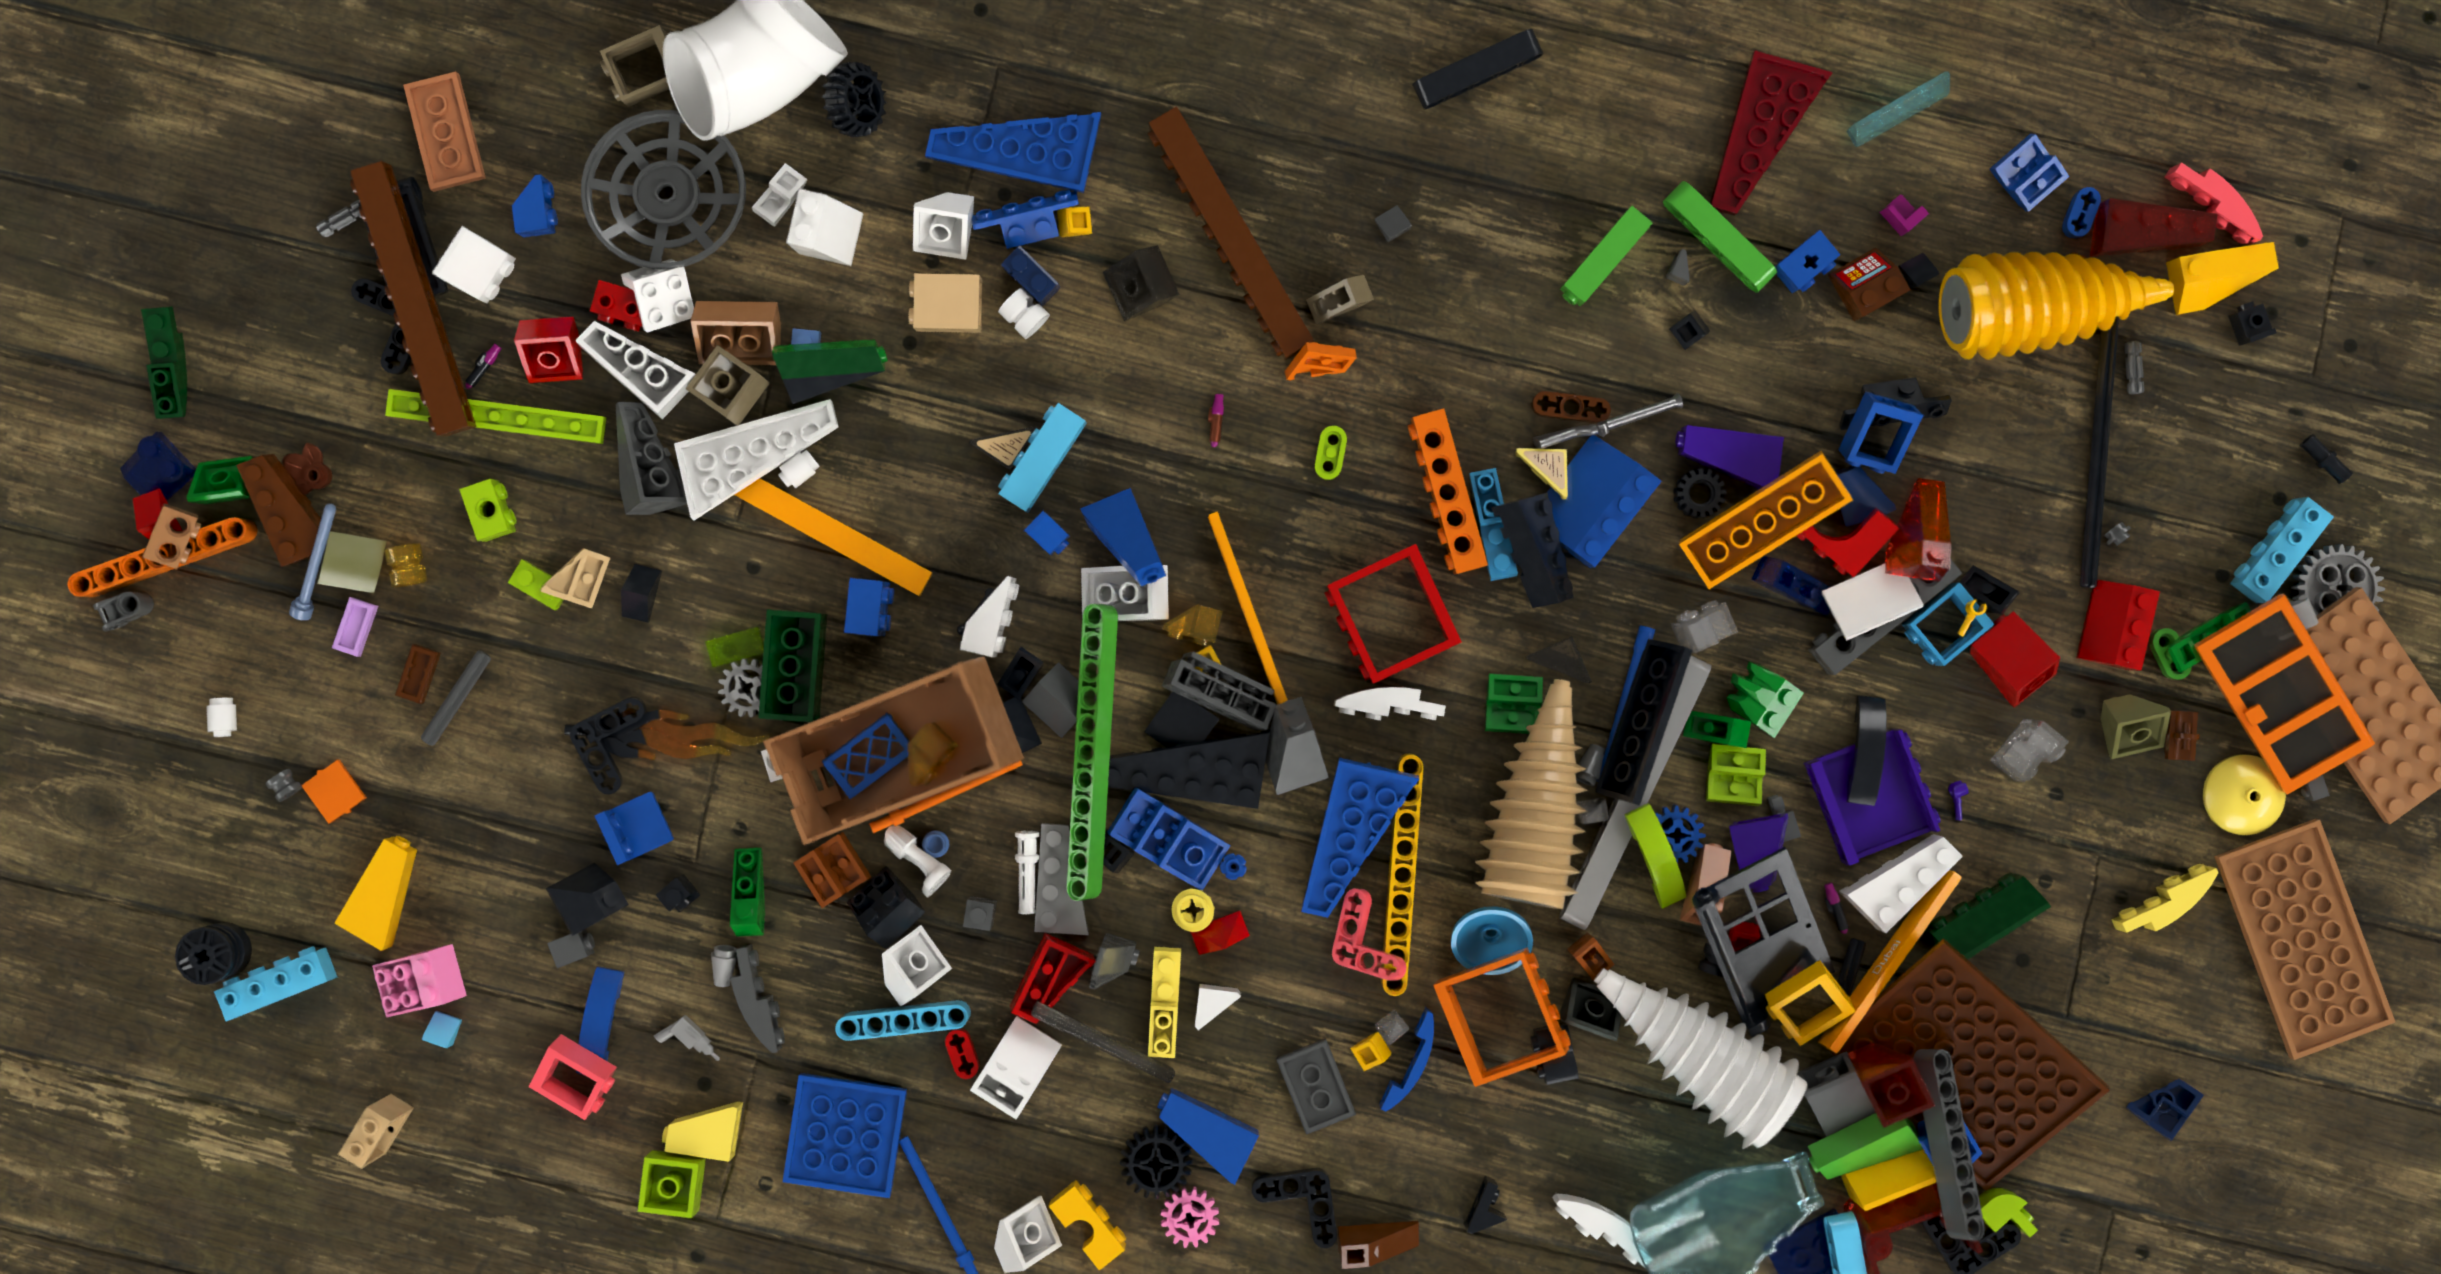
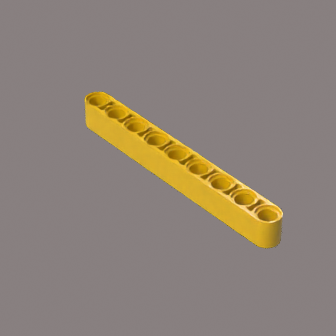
M1410 753L1404 754L1398 759L1396 771L1404 772V762L1408 759H1414L1417 763V768L1410 774L1418 775L1419 781L1415 787L1413 786L1415 790L1414 797L1411 800H1405L1393 816L1383 951L1390 953L1393 949H1401L1403 951L1402 959L1406 963V973L1401 978V983L1398 987L1389 988L1387 980L1381 978L1384 990L1392 996L1403 994L1408 982L1423 779V763L1419 757ZM1404 813H1410L1413 816V822L1408 827H1401L1399 824V818ZM1402 840H1407L1411 843V849L1406 854H1400L1397 851V845ZM1400 867H1405L1409 870V876L1404 881H1399L1395 878V872ZM1399 894L1407 897V903L1401 908L1393 905L1394 897ZM1400 921L1405 924V930L1401 934H1393L1391 926L1393 923ZM1382 964V967L1396 972L1397 967H1394L1393 964Z

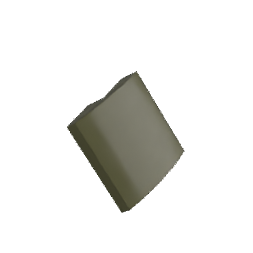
M330 531L319 568L317 584L374 593L383 561L386 541Z

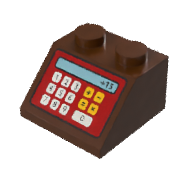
M1877 248L1870 250L1828 274L1853 321L1868 315L1910 291L1898 267Z

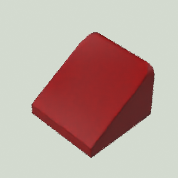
M1742 922L1730 928L1728 937L1734 951L1736 952L1760 939V931L1757 924Z

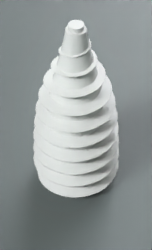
M1603 968L1595 977L1596 987L1614 1005L1613 1008L1616 1007L1626 1020L1625 1026L1630 1025L1637 1034L1638 1039L1635 1046L1645 1043L1651 1051L1647 1064L1660 1060L1665 1067L1661 1080L1674 1075L1680 1082L1676 1096L1689 1090L1695 1096L1692 1110L1705 1104L1711 1110L1708 1124L1721 1118L1727 1123L1724 1137L1736 1131L1744 1137L1742 1149L1752 1144L1757 1148L1765 1145L1783 1127L1797 1108L1807 1088V1082L1797 1075L1798 1060L1793 1058L1780 1063L1781 1048L1775 1046L1767 1051H1763L1764 1037L1761 1034L1749 1040L1745 1039V1023H1740L1730 1029L1726 1027L1727 1012H1722L1714 1018L1707 1016L1708 1002H1704L1695 1008L1689 1007V995L1687 993L1675 1000L1667 997V987L1657 992L1647 988L1645 982L1638 984L1610 969L1607 971Z

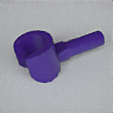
M1959 780L1948 787V792L1954 802L1955 820H1962L1961 797L1969 794L1966 783H1962Z

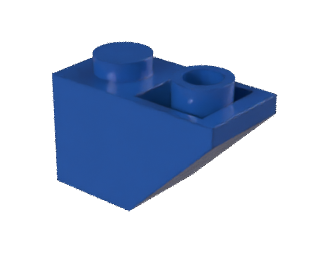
M541 174L533 177L512 204L515 233L522 237L554 234V225L558 224L557 213L555 209H552L551 198H554L553 185Z

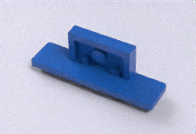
M1062 190L1055 193V196L1047 198L1037 196L1031 198L1027 203L1019 205L1018 203H1008L1002 209L991 211V209L980 210L972 217V226L974 230L1000 224L1007 249L1057 237L1059 232L1053 211L1078 205L1076 191Z

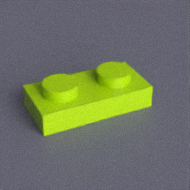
M521 559L508 581L509 584L553 610H558L564 600L541 592V587L552 576L528 561Z

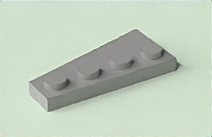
M1041 824L1034 932L1089 935L1083 900H1072L1067 893L1069 825Z

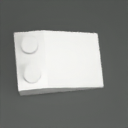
M462 226L432 273L476 299L488 303L489 300H493L500 290L499 285L503 278L508 277L513 271L516 258Z
M1162 565L1167 576L1140 586L1124 566L1081 568L1082 617L1084 609L1089 604H1109L1116 608L1118 621L1168 620V566Z

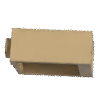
M392 1094L366 1107L338 1155L361 1169L382 1157L389 1150L414 1107ZM389 1126H392L394 1131L390 1132Z

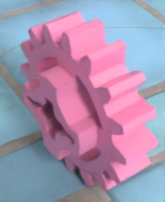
M1182 1187L1181 1195L1173 1191V1201L1165 1200L1164 1204L1168 1209H1161V1216L1167 1218L1161 1221V1226L1169 1227L1165 1231V1235L1168 1237L1173 1234L1174 1244L1182 1240L1184 1248H1187L1189 1242H1193L1196 1248L1198 1247V1240L1201 1239L1205 1243L1208 1242V1233L1215 1235L1216 1230L1212 1225H1219V1219L1213 1216L1219 1214L1218 1207L1212 1208L1215 1199L1209 1198L1207 1200V1191L1204 1190L1201 1194H1197L1196 1187H1193L1191 1192H1187V1189ZM1192 1200L1199 1202L1203 1206H1197L1192 1202ZM1179 1203H1182L1181 1209L1178 1212H1174V1214L1172 1215L1175 1207ZM1191 1212L1194 1221L1189 1222V1219L1186 1218V1213ZM1208 1220L1205 1227L1201 1231H1198V1227L1200 1226V1224ZM1177 1228H1182V1229H1184L1185 1231L1188 1232V1234L1181 1232V1231L1178 1230Z

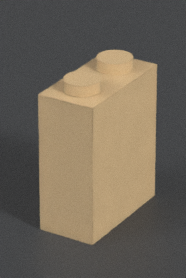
M914 273V281H910L909 284L910 297H914V308H909V324H913V328L917 332L981 333L982 278L980 275Z

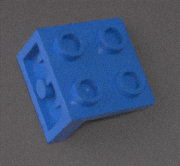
M653 792L645 793L613 809L595 815L617 865L674 840Z

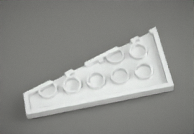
M831 399L674 443L692 520H696L786 462L798 452L803 451L837 429L839 426Z

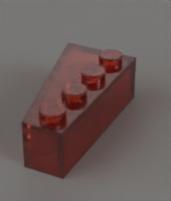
M2109 198L2100 203L2096 213L2090 257L2202 246L2214 241L2218 214Z

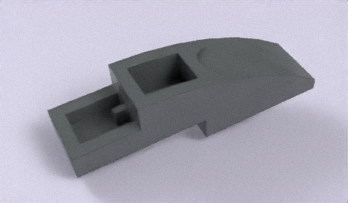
M752 944L742 945L736 949L740 973L730 978L733 992L741 1013L752 1032L771 1053H776L782 1048V1044L785 1043L783 1028H779L777 1017L780 1016L779 1004L777 1001H774L773 994L762 996L764 982L761 976L758 977L756 967L759 966L758 952L753 950Z

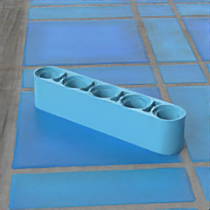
M955 1000L846 1013L838 1020L835 1031L840 1039L851 1041L962 1028L966 1024L971 1010L966 1002ZM954 1008L962 1010L964 1019L960 1021L954 1020L950 1014L951 1010ZM927 1011L935 1013L937 1022L933 1024L926 1022L924 1013ZM900 1014L908 1016L910 1025L906 1027L901 1026L897 1021V1016ZM873 1017L881 1019L883 1028L874 1029L870 1024V1019ZM845 1020L854 1022L856 1026L855 1032H848L844 1029L843 1023Z
M1848 1211L1824 1217V1227L1833 1274H1867L1859 1226L1854 1213Z

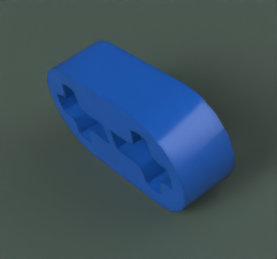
M2086 187L2076 192L2072 197L2062 224L2063 232L2067 237L2072 239L2080 238L2091 229L2101 202L2100 194L2096 189ZM2088 195V200L2092 203L2085 206L2084 210H2082L2084 200L2081 197ZM2079 216H2081L2078 225L2082 229L2074 231L2075 226L2071 223L2078 220Z

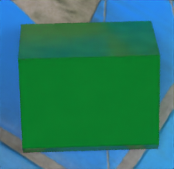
M245 456L198 463L186 497L187 501L207 505L251 499L237 465L253 459V457Z

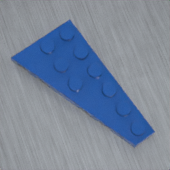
M1338 759L1301 912L1326 918L1329 917L1344 894L1346 887L1352 878L1356 876L1360 866L1376 846L1399 807L1405 802L1412 787H1415L1419 781L1418 775L1348 759Z

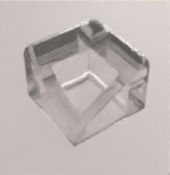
M1600 797L1576 802L1577 805L1587 810V812L1577 814L1578 822L1585 825L1609 819L1606 799Z
M1393 1009L1375 1024L1377 1031L1388 1045H1391L1409 1030L1408 1024L1396 1009Z

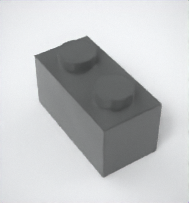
M2309 763L2296 767V775L2308 769L2309 767L2315 765L2316 763ZM2323 775L2301 787V794L2305 800L2315 801L2330 796Z

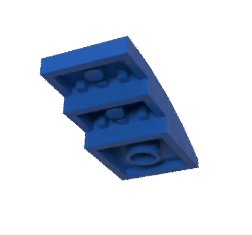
M1137 787L1133 789L1107 831L1113 838L1131 847L1135 852L1199 890L1205 888L1231 846Z

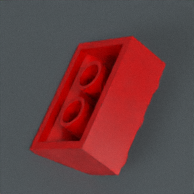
M2097 580L2096 588H2092L2076 658L2129 671H2142L2160 591L2130 584Z

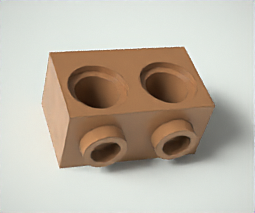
M164 503L143 553V558L175 569L178 568L179 563L185 564L191 551L190 548L186 547L190 537L196 539L201 527V523L196 522L198 515ZM177 517L183 518L187 522V527L182 531H175L171 528L170 521ZM165 543H171L177 548V552L173 556H164L159 550L160 546Z

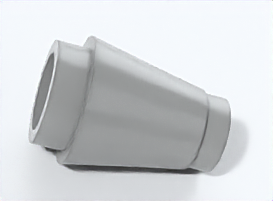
M717 945L714 947V952L711 953L714 985L728 987L730 986V978L733 975L737 962L736 948L731 945Z

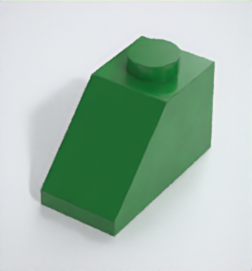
M1691 711L1685 723L1683 736L1747 748L1751 721Z

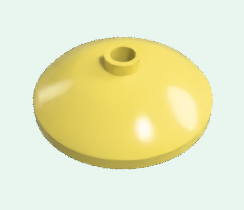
M2234 755L2220 761L2209 772L2203 787V802L2211 820L2221 829L2237 835H2254L2265 831L2277 821L2285 805L2286 794L2280 788L2264 760L2253 755ZM2254 791L2256 798L2252 801L2250 794Z

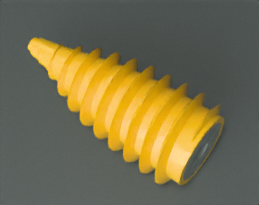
M2010 252L2004 256L1998 253H1990L1985 257L1972 254L1964 258L1957 268L1950 269L1944 276L1939 293V319L1946 342L1962 358L1970 360L1977 352L1982 358L1987 360L1993 359L1998 352L2005 357H2011L2018 349L2024 354L2032 353L2037 346L2043 350H2050L2057 341L2062 345H2070L2077 335L2082 339H2089L2097 327L2102 331L2110 329L2115 317L2118 316L2119 319L2125 320L2131 311L2136 309L2143 310L2145 306L2162 302L2172 297L2174 286L2171 281L2166 279L2153 278L2151 276L2142 277L2132 271L2124 273L2115 264L2105 265L2097 258L2090 257L2084 259L2076 254L2062 256L2055 252L2045 255L2038 252H2029L2022 255L2017 252Z

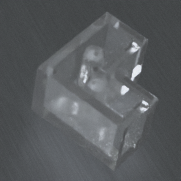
M1716 600L1701 605L1702 610L1699 612L1697 610H1689L1677 615L1678 621L1671 623L1679 645L1692 649V654L1720 643L1719 640L1738 633L1726 602L1717 603Z
M2023 719L1990 761L2014 781H2029L2038 772L2037 766L2041 762L2052 763L2060 759L2065 753L2064 747L2069 741L2045 721Z

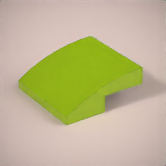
M1712 744L1708 762L1706 801L1760 806L1762 804V778L1765 776L1766 749Z

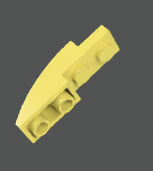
M2198 864L2190 867L2188 873L2182 876L2174 875L2164 879V884L2156 887L2159 896L2143 901L2144 905L2136 909L2134 907L2124 909L2119 912L2120 916L2112 919L2115 929L2127 933L2144 926L2146 929L2158 931L2171 924L2190 910L2204 896L2218 875L2217 868Z
M1154 947L1148 1057L1175 1058L1181 948Z

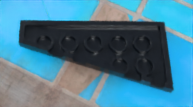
M1270 730L1250 735L1239 734L1232 738H1215L1178 744L1176 747L1164 749L1162 747L1153 748L1151 751L1139 753L1128 752L1110 755L1108 787L1132 791L1137 787L1146 793L1258 809Z

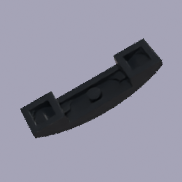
M1858 695L1854 721L1857 723L1853 772L1852 775H1849L1846 802L1875 806L1885 756L1886 701L1882 698Z

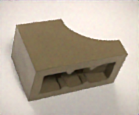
M1364 275L1346 278L1306 299L1316 324L1355 310L1374 300Z

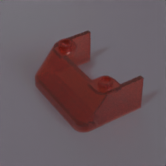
M1937 1182L1867 1211H1864L1851 1198L1844 1205V1212L1852 1211L1856 1217L1867 1274H1880L1876 1262L1887 1258L1892 1252L1893 1245L1890 1233L1940 1216L1941 1222L1945 1226ZM1963 1240L1976 1253L1983 1252L1979 1240Z

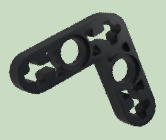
M359 279L354 282L351 293L355 300L394 316L395 308L387 309L384 304L387 297L385 286L368 279ZM362 287H368V290L377 293V299L368 295L364 296L360 292ZM397 323L393 327L381 356V366L388 373L400 375L407 371L412 359L407 352L402 353L394 349L395 346L404 349L403 344L399 341L402 328ZM397 357V360L401 363L399 366L393 367V364L389 363L390 359H396Z
M638 697L626 698L578 722L570 731L572 743L596 787L603 794L610 795L618 791L622 786L623 778L602 738L637 722L644 716L646 705ZM630 702L633 706L638 705L640 708L636 712L638 716L630 713L623 717L626 722L622 723L621 716L615 709L619 708L621 713L629 708L628 703ZM605 714H610L615 718L616 724L611 729H606L601 725V717ZM579 727L590 731V734L587 736L590 744L595 740L598 745H593L585 751L583 747L588 744L584 737H577V734L580 732ZM597 750L603 754L604 761L602 764L594 765L589 760L591 751ZM607 764L610 768L605 771L609 778L614 777L616 779L613 784L614 788H611L610 785L604 786L603 781L606 777L603 771L599 775L596 773L597 770H601Z
M1309 1168L1261 1175L1254 1179L1252 1194L1259 1202L1307 1197L1314 1243L1320 1248H1330L1335 1244L1337 1231L1330 1181L1325 1170ZM1314 1175H1319L1320 1179H1325V1181L1320 1183L1322 1194L1316 1195L1315 1184L1310 1183V1181L1314 1180ZM1288 1178H1293L1298 1182V1187L1293 1192L1285 1191L1283 1188V1182ZM1274 1180H1279L1280 1194H1276L1275 1188L1268 1189L1267 1195H1262L1261 1191H1256V1189L1260 1188V1183L1264 1182L1267 1187L1275 1186ZM1318 1201H1324L1329 1206L1328 1211L1323 1215H1318L1313 1210L1314 1204ZM1325 1221L1327 1232L1332 1233V1235L1328 1236L1327 1241H1323L1320 1236L1317 1237L1322 1232L1320 1222Z
M1928 1204L1922 1207L1919 1212L1921 1225L1949 1269L1955 1274H1974L2016 1247L2021 1240L2020 1230L2011 1222H2007L1997 1232L1990 1228L1987 1229L1978 1241H1968L1964 1244L1962 1239H1954L1950 1247L1944 1248L1941 1246L1940 1240L1943 1235L1947 1234L1942 1210L1938 1206ZM1931 1212L1937 1215L1935 1219L1942 1228L1937 1229L1933 1223L1928 1221ZM2005 1229L2010 1231L2009 1235L2011 1238L2009 1240L2004 1238L2003 1231ZM1991 1237H1994V1238L1997 1239V1243L2000 1244L1999 1247H1998L1997 1244L1991 1239ZM1983 1242L1990 1243V1252L1985 1256H1980L1978 1254L1979 1245ZM1969 1251L1977 1258V1261L1971 1259L1972 1256L1968 1254ZM1959 1258L1966 1260L1964 1262L1966 1267L1963 1269L1958 1266L1959 1262L1957 1260Z

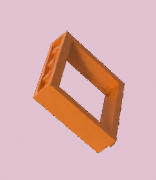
M1528 947L1439 979L1433 985L1475 1087L1564 1056L1569 1050L1568 1046L1571 1045L1566 1030H1561L1558 1020H1560L1558 1009L1555 1004L1551 1005L1547 996L1550 993L1547 982L1544 978L1540 979L1537 968H1539L1537 958L1534 953L1529 952ZM1521 960L1555 1045L1486 1070L1452 985Z

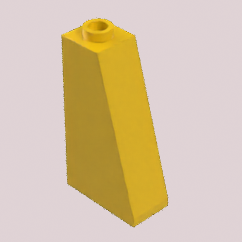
M401 836L385 838L334 923L381 951L392 947L417 853V850L410 846L411 842Z

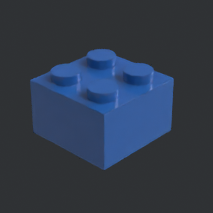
M850 578L844 633L885 636V632L890 631L891 615H887L888 604L893 603L894 588H890L889 582Z

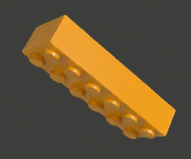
M1819 451L1681 538L1679 545L1708 589H1711L1853 499L1823 452Z

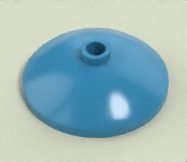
M1490 906L1470 911L1458 920L1451 934L1452 952L1458 962L1467 969L1528 947L1531 953L1533 947L1532 931L1527 921L1516 912L1502 907ZM1521 960L1484 973V975H1499L1510 972L1522 965Z

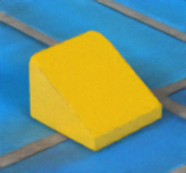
M1067 207L1057 211L1060 237L1092 234L1090 207Z
M1379 1032L1373 1033L1350 1048L1364 1071L1384 1063L1391 1056V1051Z

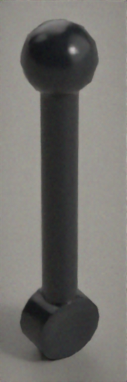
M986 589L985 596L967 620L957 627L958 634H964L966 622L995 591L994 589Z

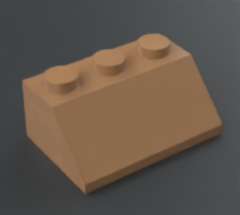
M696 301L691 317V326L699 364H704L718 345L746 365H776L772 356L773 347L781 345V321L778 302Z

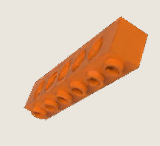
M1445 409L1412 417V424L1408 425L1411 440H1416L1419 450L1415 451L1419 467L1424 466L1426 476L1422 477L1426 492H1431L1433 502L1430 503V509L1433 518H1438L1441 528L1437 529V534L1441 545L1445 544L1448 554L1444 555L1448 571L1453 570L1455 575L1488 566ZM1427 434H1434L1438 437L1439 444L1436 448H1430L1426 445L1425 437ZM1434 460H1442L1446 464L1445 473L1437 474L1432 468ZM1446 485L1452 488L1453 497L1451 500H1444L1440 496V488ZM1454 511L1460 515L1461 521L1458 526H1451L1447 522L1449 512ZM1458 537L1466 539L1468 543V548L1463 553L1458 552L1454 547V542Z

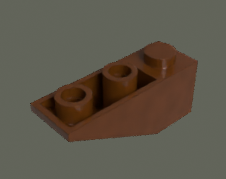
M1418 1221L1338 1226V1251L1342 1269L1370 1267L1419 1246Z

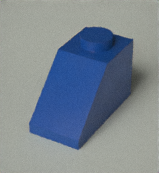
M1042 511L1024 530L1050 555L1054 552L1059 555L1069 545L1067 539L1070 535L1045 511Z

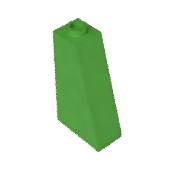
M1631 206L1560 288L1564 293L1562 295L1563 298L1572 305L1578 304L1582 306L1653 223L1634 206Z
M1897 1103L1808 1146L1812 1155L1809 1157L1811 1166L1816 1173L1821 1172L1827 1180L1923 1149L1919 1143L1918 1132L1914 1124Z

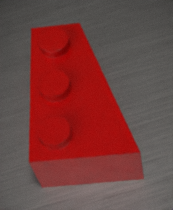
M1044 933L1010 1004L1011 1013L1037 1024L1060 1000V997L1078 981V978L1096 962L1094 955Z

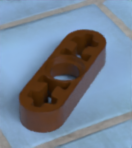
M1542 391L1535 395L1531 402L1533 412L1541 417L1599 423L1608 419L1611 413L1610 404L1605 399ZM1547 397V402L1556 403L1557 398H1561L1558 404L1559 414L1555 413L1556 407H1547L1545 411H1542V406L1537 405V401ZM1567 400H1574L1578 404L1576 414L1569 415L1564 411V403ZM1583 401L1587 402V408H1594L1597 403L1600 404V409L1604 410V413L1596 418L1594 412L1587 411L1585 412V417H1582L1581 414L1584 410Z

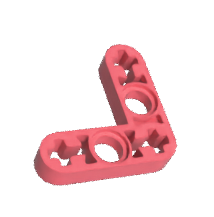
M1353 888L1349 890L1344 897L1332 948L1333 960L1341 966L1385 980L1401 979L1406 973V963L1401 957L1362 945L1372 904L1370 893L1365 889ZM1355 897H1359L1362 900L1361 905L1354 902ZM1355 911V913H1360V915H1350V913ZM1353 919L1357 924V930L1351 935L1347 931V923ZM1346 949L1347 952L1356 954V957H1345L1342 954V950ZM1367 953L1372 954L1374 957V964L1371 968H1367L1364 965V957ZM1383 963L1393 964L1397 969L1396 972H1392L1391 969L1381 966Z

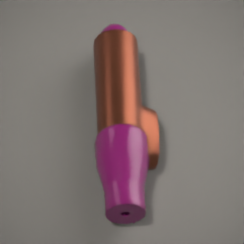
M1215 394L1213 405L1209 409L1208 422L1211 423L1209 442H1211L1212 447H1217L1218 443H1220L1222 416L1224 414V395Z

